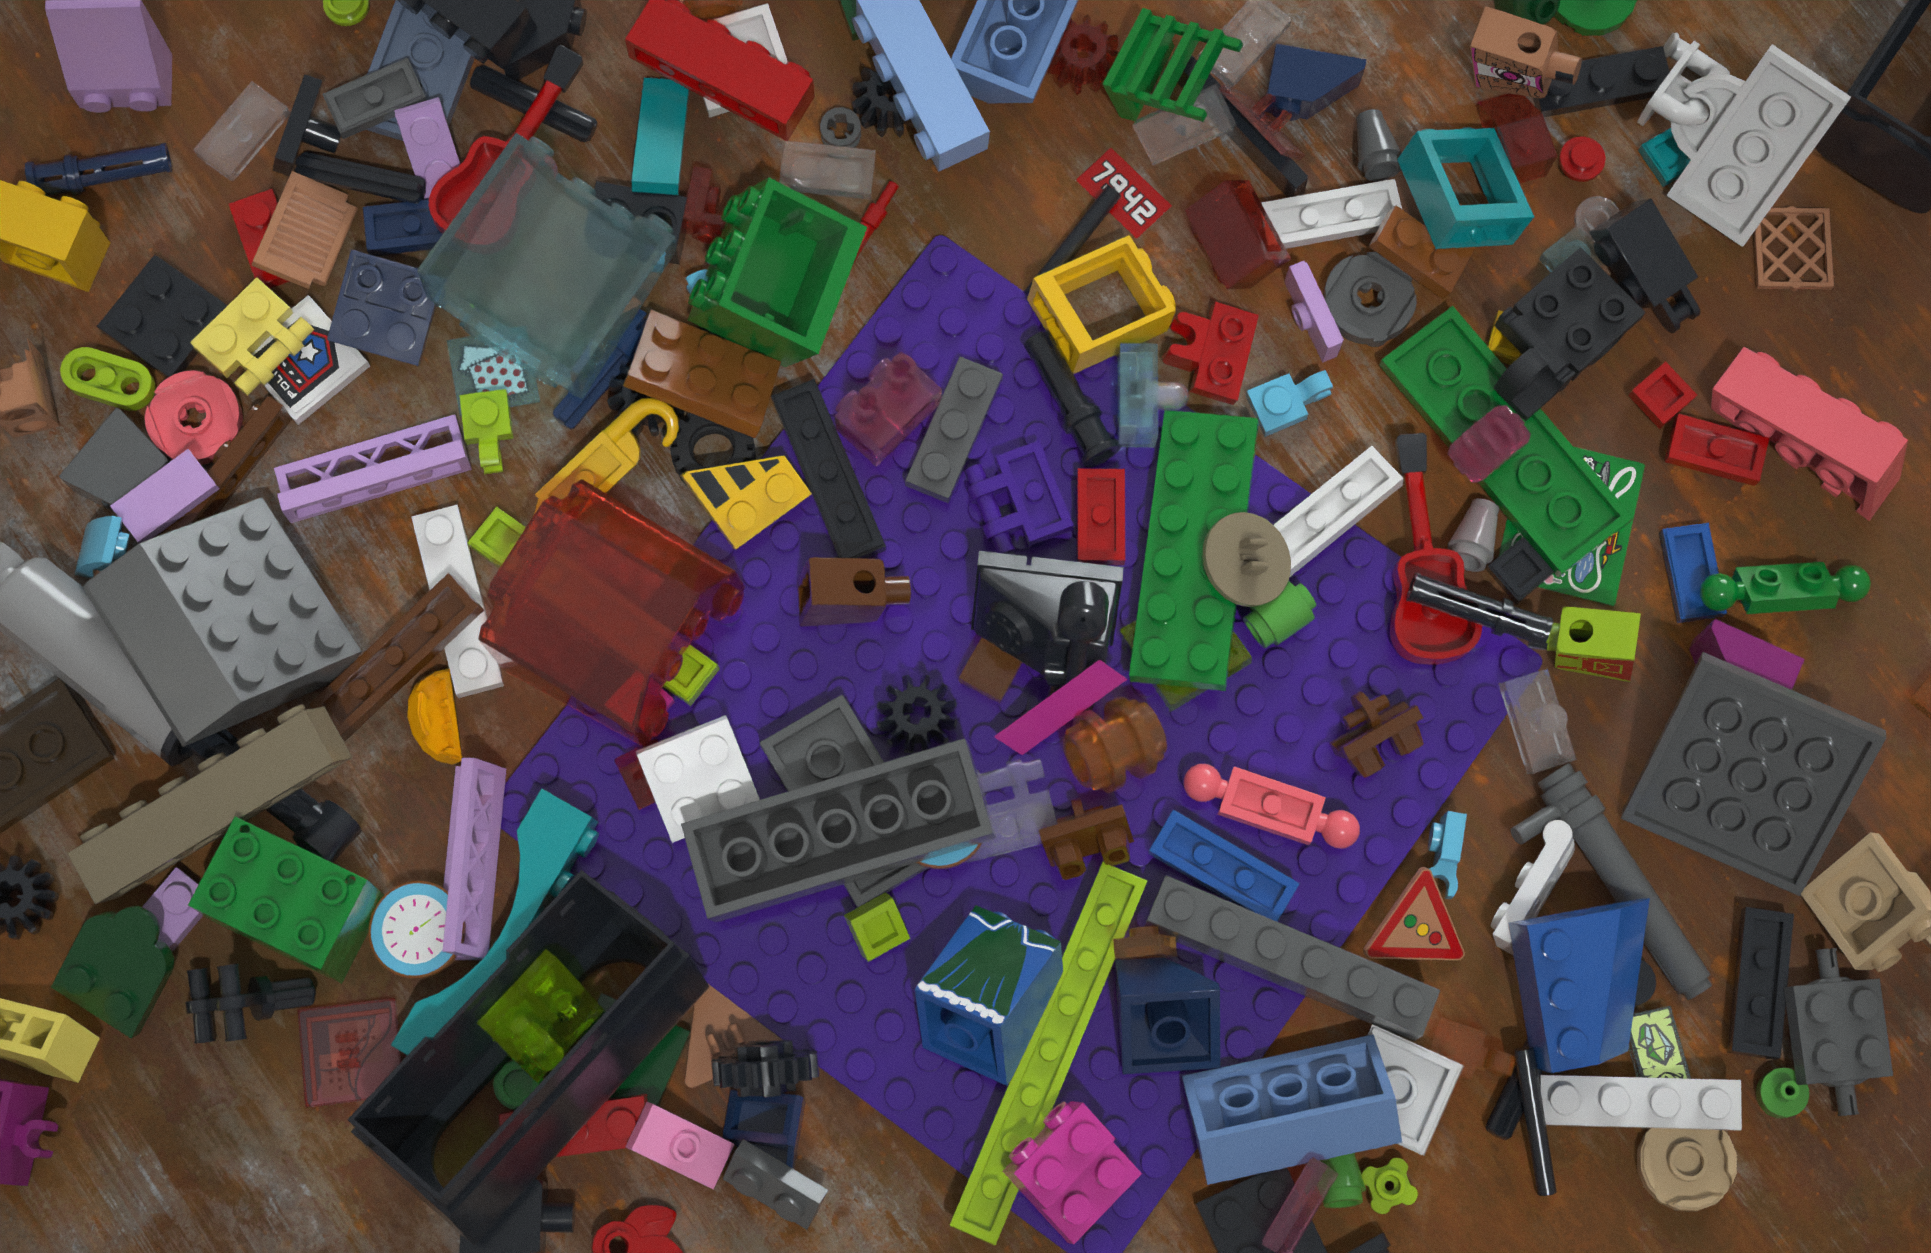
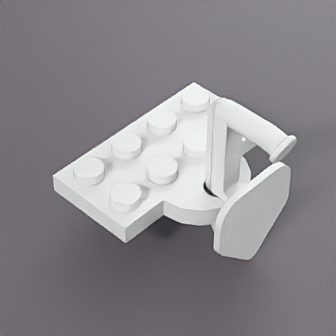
M1673 33L1664 45V52L1666 58L1671 57L1678 62L1649 100L1637 123L1644 126L1654 112L1671 121V132L1678 147L1691 161L1667 196L1743 247L1845 107L1851 96L1773 44L1749 78L1744 81L1730 75L1727 68L1698 50L1699 43L1693 41L1692 44H1689L1680 39L1678 33ZM1687 67L1702 78L1691 82L1683 77L1681 73Z

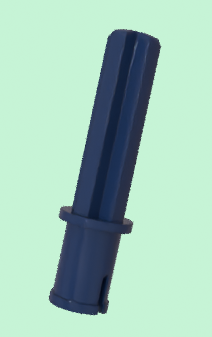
M637 309L633 317L614 339L608 338L605 341L606 349L553 410L554 418L562 426L570 430L575 429L607 391L610 380L618 378L621 364L626 366L631 364L646 321V312Z

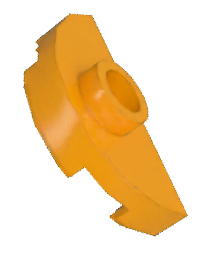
M450 669L435 671L426 675L414 685L408 699L407 718L412 735L422 750L436 761L453 765L462 760L451 673Z

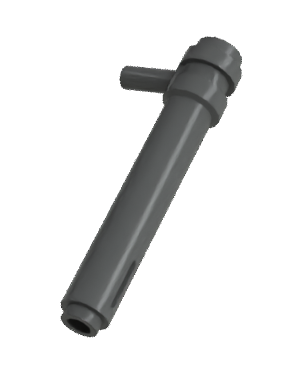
M1570 763L1564 765L1537 783L1543 791L1540 797L1546 804V807L1512 827L1510 832L1513 839L1522 845L1543 832L1544 827L1553 820L1565 821L1572 829L1573 838L1617 903L1650 898L1644 944L1677 994L1683 993L1687 1000L1696 997L1712 986L1707 978L1711 975L1603 814L1606 808L1598 796L1594 795L1592 797L1585 787L1588 781L1580 770L1575 772Z

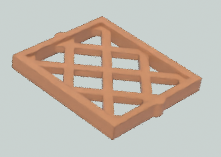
M1794 206L1771 208L1766 215H1782L1786 220L1776 229L1768 220L1763 218L1753 232L1756 289H1790L1791 291H1797L1798 289L1832 290L1834 278L1829 208H1796ZM1815 216L1818 220L1808 229L1796 217ZM1790 223L1803 234L1794 244L1781 233ZM1821 224L1823 242L1813 234ZM1761 225L1771 233L1763 242ZM1775 238L1788 249L1779 259L1766 248ZM1807 238L1820 249L1811 259L1798 249ZM1792 253L1805 264L1796 274L1783 264ZM1823 254L1825 272L1815 264ZM1763 256L1772 263L1764 273ZM1778 268L1790 280L1788 282H1771L1768 277ZM1810 269L1821 281L1803 282L1799 278Z

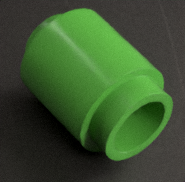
M1288 581L1285 589L1278 597L1264 605L1250 607L1251 612L1245 615L1243 620L1255 640L1263 648H1266L1272 643L1279 645L1315 619L1312 609L1317 605L1303 584L1299 583L1297 586H1294Z

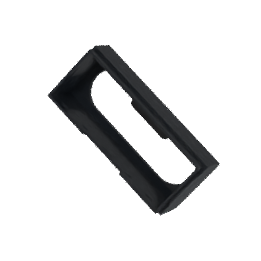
M1907 0L1847 90L1846 94L1851 96L1850 100L1815 148L1823 157L1902 207L1922 214L1929 212L1931 209V140L1867 100V97L1931 2V0Z
M581 870L506 950V960L434 1037L425 1036L347 1119L354 1127L351 1133L397 1179L475 1246L710 987L688 953L671 941L661 929L614 892L605 889ZM618 962L635 963L645 967L646 969L443 1188L435 1173L434 1154L441 1135L451 1122L588 975L605 965Z

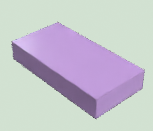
M187 449L110 507L118 517L122 518L123 524L136 541L141 543L157 536L218 491L219 488L190 450Z

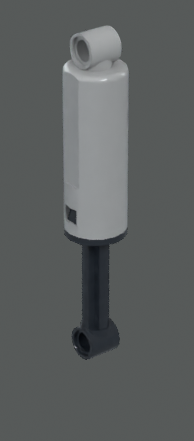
M0 542V632L171 767L181 764L193 754L205 761L222 752L228 757L240 749L237 744L239 739L226 729L183 747L83 587L47 558L37 557L25 562L14 550ZM302 789L266 809L267 812L294 832L292 838L300 848L332 863L338 859L362 832L359 824L343 808L330 800L319 803Z

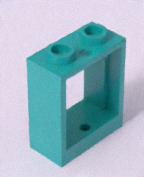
M1465 127L1454 130L1424 129L1417 131L1397 159L1435 249L1513 245L1534 218L1495 128L1473 129ZM1471 162L1489 204L1459 205L1441 163Z

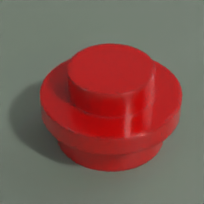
M1580 136L1570 139L1564 144L1559 154V164L1563 173L1571 180L1578 182H1587L1595 179L1602 172L1606 162L1602 146L1589 137Z

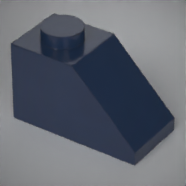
M1276 44L1271 61L1263 112L1273 113L1274 117L1285 121L1311 118L1359 86L1365 70L1366 59Z

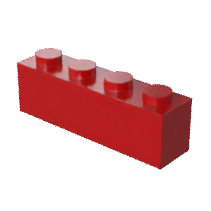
M649 0L625 38L628 56L632 60L787 142L815 97L814 80L802 66L794 62L784 64L771 57L770 52L762 45L750 40L744 43L731 36L730 31L719 22L711 19L705 22L693 16L691 11L677 0Z

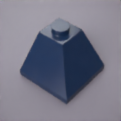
M1165 957L1115 960L1117 1011L1123 1074L1221 1068L1219 983Z

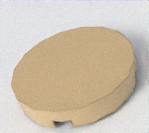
M1649 1128L1644 1133L1637 1149V1171L1644 1188L1658 1203L1676 1211H1698L1717 1204L1728 1192L1737 1174V1154L1730 1136L1724 1130Z

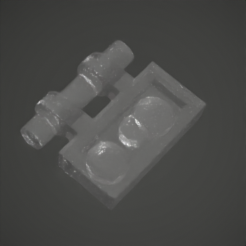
M1020 759L1006 762L1005 768L981 774L977 769L985 801V792L1011 786L1014 799L987 805L996 839L983 842L975 855L966 862L969 863L1042 844L1039 829L1056 825L1057 820L1049 790L1029 794L1027 781L1044 777L1041 760L1036 759L1022 763Z

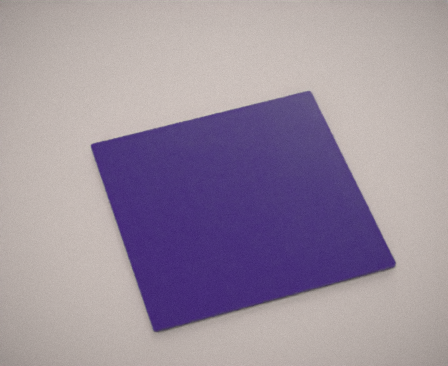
M938 235L933 238L818 385L886 545V551L866 559L883 560L885 576H909L911 585L910 603L886 605L878 620L874 622L800 626L797 579L806 562L812 557L838 558L812 495L808 496L738 549L731 547L712 520L647 602L642 611L718 664L720 670L692 706H689L656 682L674 699L675 703L642 737L606 703L638 669L611 649L505 783L501 830L518 842L517 829L541 789L597 820L598 824L594 830L599 833L598 839L585 858L580 855L570 870L574 877L582 870L605 889L614 892L661 929L671 941L688 953L710 986L782 1040H792L795 1050H816L819 1068L969 1179L1008 1085L1006 1086L923 1048L915 988L975 905L991 912L1003 913L1012 921L1033 930H1043L1049 933L1056 940L1061 941L1063 957L1104 860L1101 852L1083 857L1086 871L1081 876L1064 880L1056 866H1050L1041 841L1039 829L1058 824L1057 818L1073 814L1072 799L1080 797L1084 810L1103 805L1104 810L1123 805L1134 842L1129 843V861L1114 865V867L1147 880V884L1115 960L1165 957L1219 983L1221 1067L1261 1059L1305 996L1144 929L1148 915L1166 875L1222 898L1148 854L1173 810L1179 812L1300 883L1278 922L1340 948L1540 669L1542 658L1537 652L1528 648L1527 645L1514 636L1503 633L1501 637L1491 634V628L1482 625V633L1478 643L1468 654L1458 660L1438 665L1417 664L1404 659L1397 653L1390 638V621L1397 600V591L1393 582V569L1401 557L1358 526L1353 525L1289 577L1288 581L1294 586L1301 583L1307 588L1317 606L1312 609L1315 619L1279 645L1272 643L1268 647L1263 648L1252 636L1243 620V617L1251 612L1250 607L1236 605L1226 691L1130 682V664L1164 411L1196 412L1139 372L1137 381H1145V410L1128 409V381H1135V369L1129 365H1118L1119 358L1115 355L1077 372L1074 376L1089 403H1094L1100 407L1102 411L1100 419L1112 440H1118L1121 445L1120 451L1107 461L1094 467H1084L1081 462L1083 454L1072 434H1066L1062 428L1064 416L1058 404L1052 397L1033 359H1031L1029 353L1024 348V343L1030 337L1043 331L1044 333L1046 331L1027 300L1028 294L946 236ZM959 357H963L1002 373L1003 380L948 504L905 486V480ZM1120 426H1137L1135 437L1118 438ZM783 429L761 459L785 455L808 488ZM1040 440L1074 527L1070 532L1031 546L1028 545L1023 530L1010 534L1016 549L1011 554L1027 556L1026 565H1031L1032 557L1077 562L1078 468L1125 469V564L1109 565L1124 568L1113 646L1109 648L1106 664L1127 680L1095 702V707L1089 714L1073 718L1028 752L1021 755L994 736L1045 700L1048 696L1049 685L1040 673L977 635L974 630H971L979 551L997 552L993 542H987L982 530L985 522L978 504L971 502L967 492L970 484L965 470L973 465L982 464L987 478L996 476L1000 472L995 462V456ZM1255 455L1248 513L1263 517L1274 525L1309 497L1311 493ZM1007 491L995 496L1002 517L1015 513ZM905 675L911 677L913 687H920V679L923 675L930 676V691L941 683L947 686V692L941 700H956L957 709L946 715L957 719V727L953 730H942L949 738L948 743L965 738L969 744L996 839L983 842L975 855L958 866L948 869L928 868L887 893L896 904L910 936L909 940L869 962L862 957L844 917L845 914L857 908L844 885L719 922L707 919L686 840L683 838L672 843L637 757V750L726 715L758 797L761 800L787 792L759 744L761 741L843 694L883 762H888L906 755L904 754V739L897 746L891 748L887 744V739L893 730L884 732L879 731L877 727V722L887 717V715L877 711L878 702L884 700L893 702L886 694V687L891 684L903 692L902 677ZM1362 691L1370 701L1384 694L1390 702V707L1401 701H1404L1409 707L1417 705L1423 716V719L1416 722L1423 739V746L1401 756L1396 754L1389 738L1376 745L1385 766L1366 778L1357 775L1347 759L1334 754L1329 742L1355 728L1348 729L1342 719L1343 716L1355 710L1351 701V696ZM916 706L913 713L904 714V716L910 715V723L918 725L921 718L930 717V715L924 716V708L921 706ZM930 739L932 748L941 746L935 740ZM921 743L914 744L913 754L922 751ZM1209 764L1218 770L1223 780L1229 781L1233 767H1237L1326 797L1321 813L1328 815L1336 810H1345L1356 817L1360 825L1359 837L1353 845L1338 849L1327 844L1322 833L1315 831L1311 844L1306 845L1217 815L1222 799L1215 797L1207 802L1193 800L1184 789V776L1194 765ZM1115 960L1053 1109L1062 1102L1067 1104L1070 1101L1083 1102L1116 1138L1113 1142L1142 1174L1075 1244L1067 1243L1020 1190H1018L1010 1211L1066 1253H1123L1198 1148L1182 1076L1212 1070L1198 1069L1123 1074L1117 1011Z

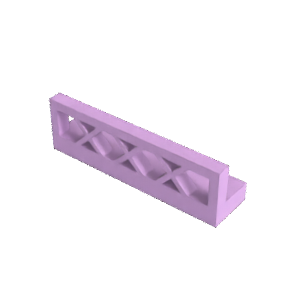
M455 414L274 468L281 492L277 494L281 510L290 523L472 470ZM450 430L453 442L423 450L431 435ZM419 439L415 446L409 443L410 441ZM398 445L411 452L409 455L378 464L387 448ZM373 453L370 459L363 456L366 454ZM354 459L366 465L365 468L333 477L343 461ZM328 466L325 473L318 470L319 468ZM306 472L320 478L318 482L291 489L288 480L289 477Z
M462 758L461 766H456L443 887L448 891L442 949V952L458 955L455 960H482L489 952L506 769L476 758ZM465 921V924H466V932H465L464 942H463V944H462V943H461V939H462V929H463V922Z

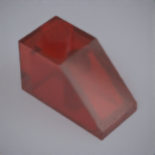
M1509 93L1477 102L1476 109L1483 128H1495L1519 184L1547 176L1557 158V153L1543 114L1526 96Z

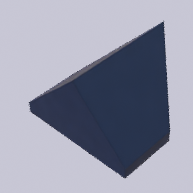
M731 1090L722 1138L730 1140L737 1148L744 1139L794 1169L806 1104L805 1099L802 1096L781 1094L780 1096L739 1097L737 1090Z

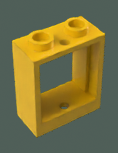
M1130 235L1034 277L1027 298L1045 330L1051 332L1057 347L1073 374L1167 332L1176 312L1172 293L1166 286L1160 285L1152 272V264L1147 253L1142 248H1137ZM1118 271L1146 317L1092 340L1064 294Z

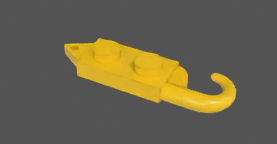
M654 398L640 399L626 408L535 494L538 502L530 531L536 532L559 526H565L567 529L570 528L633 469L641 458V449L637 438L631 430L647 415L656 414L665 420L667 434L662 440V445L669 447L676 439L679 430L678 417L673 408L667 403ZM538 518H542L544 520L543 526H540L538 524Z

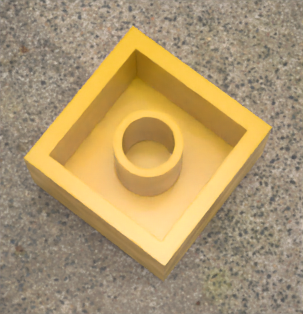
M0 180V259L4 263L89 292L109 248L110 241L100 229V223L93 219L88 212V206L67 196H62L60 201L47 197L41 188L25 181H19L16 186Z

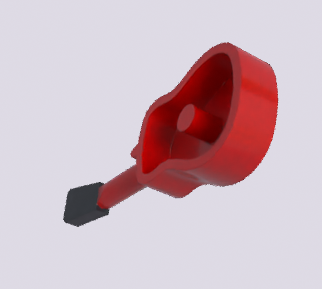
M562 45L557 46L543 77L545 84L511 138L506 142L489 136L478 138L471 145L466 159L458 167L445 174L435 184L429 197L428 206L437 229L450 241L474 252L489 253L503 247L510 240L517 224L519 202L522 196L529 190L534 180L531 162L523 153L561 91L566 93L584 65L582 56Z
M1424 433L1399 435L1395 440L1400 475L1405 477L1414 551L1402 556L1393 569V582L1397 591V600L1390 621V638L1393 647L1404 659L1417 664L1438 665L1458 660L1468 654L1480 639L1482 625L1415 602L1406 601L1408 588L1416 572L1465 590L1467 588L1464 582L1465 569L1461 556L1456 551L1433 548L1423 478V474L1427 471V436Z

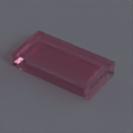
M1314 1157L1310 1159L1264 1236L1262 1245L1275 1253H1293L1336 1180L1338 1173Z

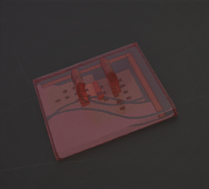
M1224 84L1219 88V91L1281 155L1298 160L1305 156L1281 130L1292 117V113L1283 110L1281 115L1273 122L1264 112L1276 100L1275 95L1267 94L1255 103L1242 90Z
M395 998L297 1010L306 1108L365 1101L401 1063L400 1051L391 1046L399 1032Z

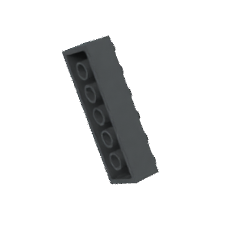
M965 738L681 823L707 919L714 922L723 921L996 839L971 750Z

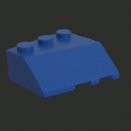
M1650 898L1508 923L1529 1047H1534L1537 1069L1555 1073L1598 1065L1628 1051Z

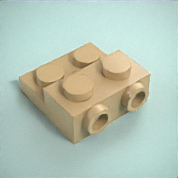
M1870 832L1808 884L1801 893L1855 970H1873L1875 968L1878 972L1884 971L1901 959L1902 954L1898 949L1907 941L1912 939L1914 942H1919L1931 935L1930 890L1916 872H1908L1879 833Z

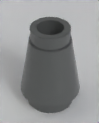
M1372 109L1360 113L1356 117L1359 170L1370 181H1383L1394 177L1401 170L1397 159L1402 152L1383 118L1382 112Z

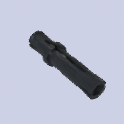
M1418 572L1414 574L1406 596V601L1415 602L1491 628V634L1501 637L1503 633L1541 647L1546 644L1553 624V618H1547L1514 607L1513 601L1503 598L1501 601H1497L1429 578Z

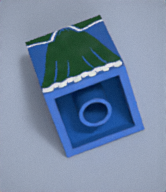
M975 905L915 988L923 1048L1007 1086L1014 1076L1063 973L1061 941L1056 940L1052 935L1043 930H1033L1014 922L1003 913L991 912Z

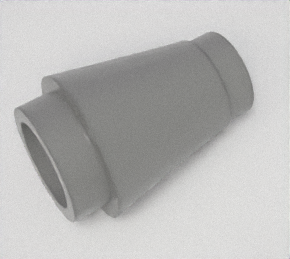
M1474 499L1448 543V549L1456 551L1461 556L1464 562V569L1467 571H1482L1485 569L1486 564L1493 560L1499 507L1492 501Z

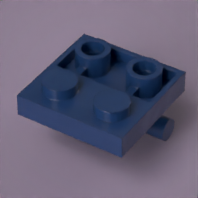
M351 250L327 340L420 366L435 308L439 307L443 289H441L444 276Z

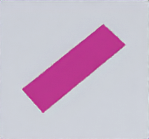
M1098 660L994 737L1023 755L1127 679L1101 660Z

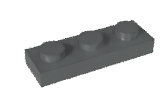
M959 357L905 480V486L949 504L1003 380L1002 373Z

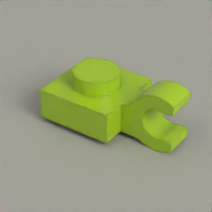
M502 389L459 395L466 444L479 443L480 465L484 469V474L503 472L500 440L513 439L507 390Z

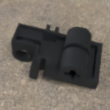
M1580 247L1521 298L1513 308L1510 306L1499 316L1494 326L1522 355L1506 369L1493 388L1527 421L1559 391H1563L1571 380L1574 381L1586 367L1593 365L1601 359L1630 328L1642 319L1646 312Z

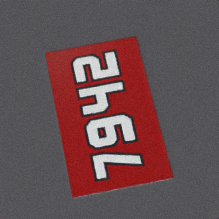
M1112 148L1107 150L1075 180L1095 200L1106 186H1111L1118 191L1121 198L1109 213L1136 239L1172 207L1165 198Z

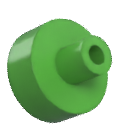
M1778 1068L1767 1072L1760 1078L1756 1086V1099L1766 1114L1774 1118H1788L1799 1114L1806 1107L1809 1100L1808 1085L1796 1084L1795 1070Z

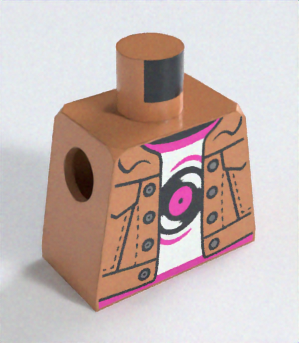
M1486 6L1470 45L1475 87L1534 98L1546 96L1552 79L1574 85L1582 63L1581 57L1559 52L1557 31L1552 27Z

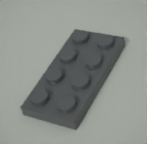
M843 694L759 743L787 792L884 763ZM913 863L843 885L858 908L881 894L888 893L928 868Z

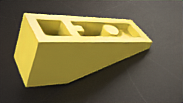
M0 998V1058L46 1075L79 1083L100 1038L66 1014Z

